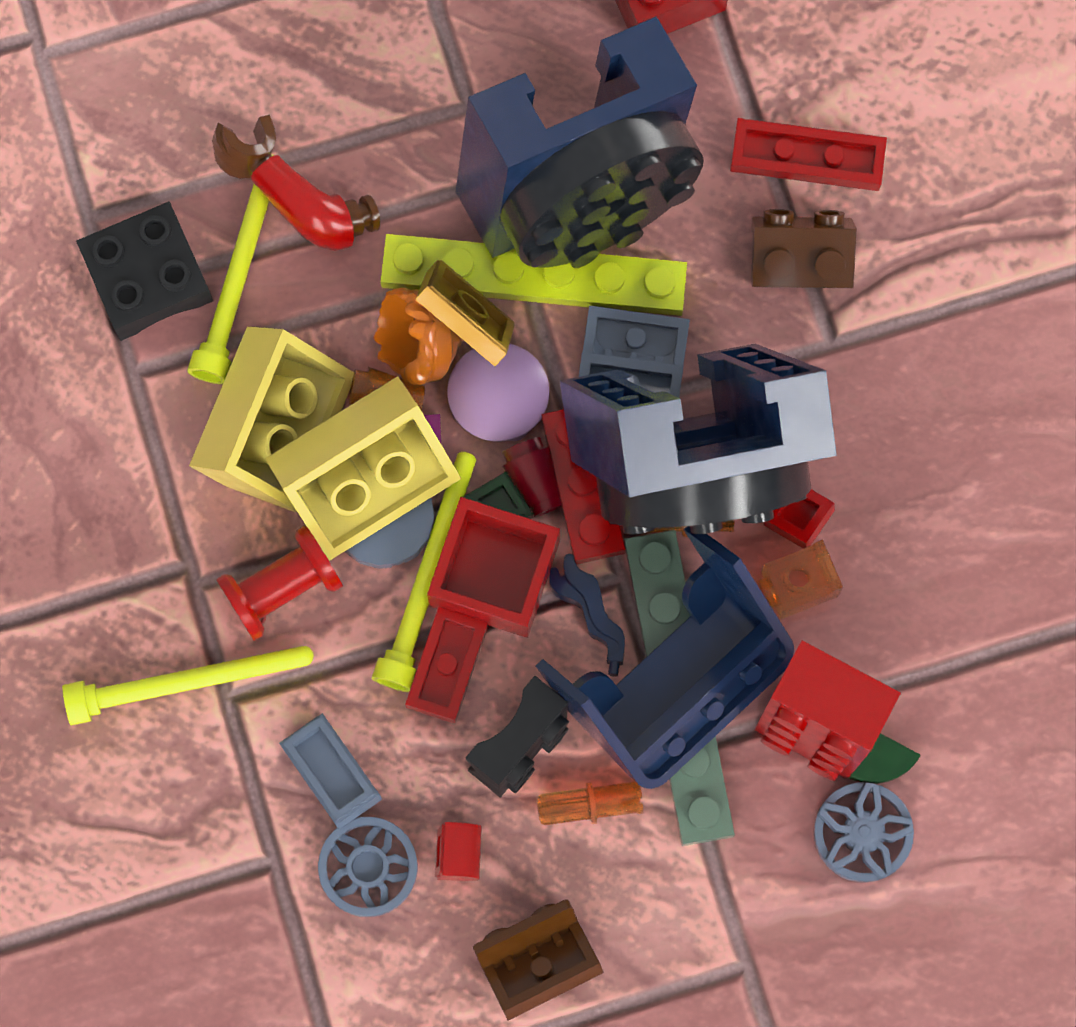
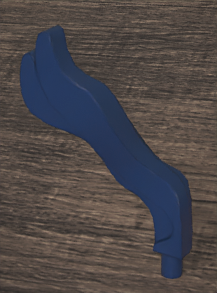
M567 554L563 562L565 575L561 576L558 568H551L549 574L550 588L557 598L574 604L582 610L588 634L593 639L604 643L608 648V675L617 677L619 667L623 665L625 636L623 630L608 618L603 606L599 583L594 575L579 569L574 561V556Z

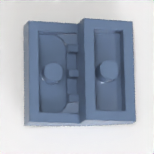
M589 305L579 377L619 369L634 376L635 384L653 393L666 391L679 398L690 319Z

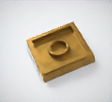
M437 260L426 272L415 300L492 365L496 366L508 352L515 326L514 321L445 262Z

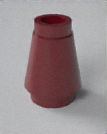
M540 437L523 441L502 452L506 464L502 467L528 507L531 508L534 517L545 515L562 507L563 504L559 497L560 493L550 447H544Z

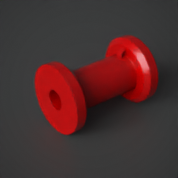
M306 525L296 530L294 538L299 545L298 548L239 584L236 583L232 575L223 574L216 579L253 641L263 636L265 630L263 624L266 621V615L320 582L327 591L335 592L343 587L334 568Z

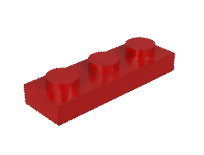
M737 118L730 172L879 191L882 185L887 137Z
M564 409L541 414L547 447H550L560 493L559 497L562 502V512L575 563L582 564L625 554L620 525L610 524L601 515L596 476L571 461Z

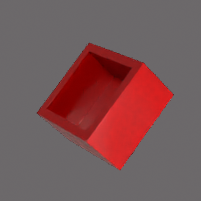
M460 497L427 593L429 607L449 609L486 621L488 626L528 638L560 543V528Z

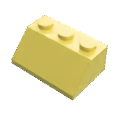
M247 327L189 466L228 488L297 512L265 458L341 412L356 373L284 329Z
M398 376L265 458L282 489L329 561L461 479L419 406Z

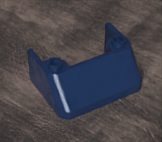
M690 526L684 528V531L704 561L687 579L682 591V602L691 616L617 685L606 674L599 671L586 673L572 684L544 659L535 665L552 690L568 702L569 713L627 775L646 789L657 788L676 774L786 670L794 655V643L741 558L707 533H691Z

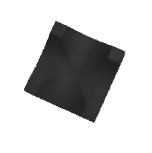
M170 201L76 240L120 341L138 334L145 328L167 317L213 302L211 293Z
M534 676L524 687L521 703L510 723L494 737L477 743L465 757L466 761L471 765L468 771L500 798L508 788L513 793H517L535 771L533 768L535 762L532 759L542 748L550 753L569 730L566 727L569 723L567 720L568 702L537 676Z

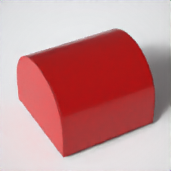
M444 822L437 829L435 868L437 880H480L481 825Z

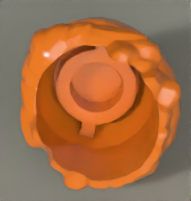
M396 288L386 292L379 309L378 327L373 336L374 341L381 346L377 358L388 364L394 372L400 374L410 384L422 385L438 381L448 372L463 339L415 300L419 292L418 289Z

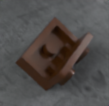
M769 209L764 211L763 217H752V287L854 288L857 228L852 218H844L845 213L837 210H818L814 212V217H794L793 211L785 209Z
M568 899L557 904L544 905L534 911L531 917L508 928L496 929L473 946L475 955L507 1021L604 973Z

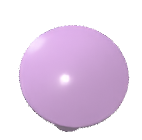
M509 344L507 354L496 366L492 365L475 349H472L457 362L452 370L448 381V402L453 418L470 434L487 441H518L524 438L542 418L541 414L545 413L549 400V383L539 361L531 353L519 346Z

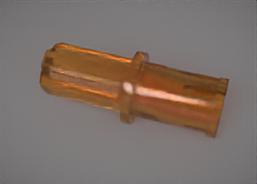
M634 780L633 782L593 787L592 782H587L585 788L540 794L537 796L538 818L543 825L590 819L591 824H597V818L634 813L643 814V802H640V799H642L641 786Z

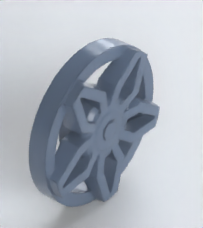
M853 783L836 790L822 804L814 823V841L823 862L835 874L854 882H874L888 877L902 866L913 844V822L907 807L892 791L873 783ZM860 792L854 803L855 813L846 806L834 804L837 800L848 794ZM868 793L873 794L874 810L872 812L863 810V803ZM881 797L891 803L900 816L887 814L880 818L879 814L882 811ZM827 812L844 814L847 820L843 825H839ZM824 822L834 833L842 834V837L834 841L830 851L827 850L824 842ZM884 824H902L904 829L888 834L885 833ZM904 837L901 851L891 863L889 849L883 844V841L893 843ZM845 844L852 851L851 854L835 861L834 858L841 845ZM877 849L881 852L884 869L877 865L871 858L870 853ZM862 854L863 863L873 873H858L848 870L843 866L855 861L858 855Z
M377 817L356 818L340 830L336 828L323 844L318 861L319 879L326 895L341 910L359 917L381 916L399 907L410 895L418 872L416 852L408 836L395 824ZM373 826L364 838L363 846L360 845L357 839L345 835L347 832L359 827ZM382 829H385L384 846L381 849L373 846L372 841ZM392 834L405 847L408 859L396 854L386 856L392 846ZM336 842L346 843L353 846L355 850L351 852L349 857H346ZM332 850L338 861L346 864V867L338 869L329 880L327 864ZM396 863L409 868V872L392 875L389 873V865ZM344 876H349L353 882L350 887L337 891L333 890ZM406 880L399 894L388 902L389 889L384 881L396 883ZM361 887V897L368 908L353 906L342 900L341 897L354 894ZM379 887L381 890L380 906L378 907L375 906L369 896V889Z

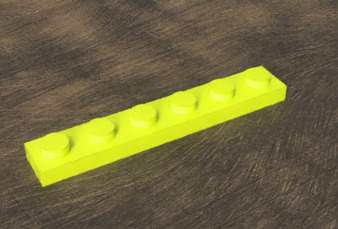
M386 234L380 281L382 288L419 290L426 272L437 260H442L486 298L589 307L590 305L682 316L687 262L599 254L592 262L580 268H573L570 263L538 268L523 263L515 249L492 258L484 243Z

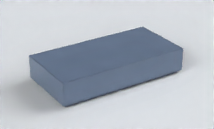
M323 713L279 743L339 830L382 800L378 791Z

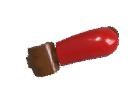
M270 114L259 117L253 133L257 145L243 143L232 129L217 123L212 143L215 160L220 169L232 177L239 179L251 178L252 182L293 228L317 247L334 251L347 249L353 246L354 237L363 234L364 228L369 232L380 229V215L372 196L365 195L360 197L357 204L353 199L344 201L338 194L328 195L297 173L279 155H271L276 141V132Z

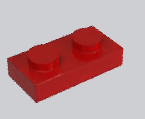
M438 607L405 703L406 708L456 724L488 629V622Z

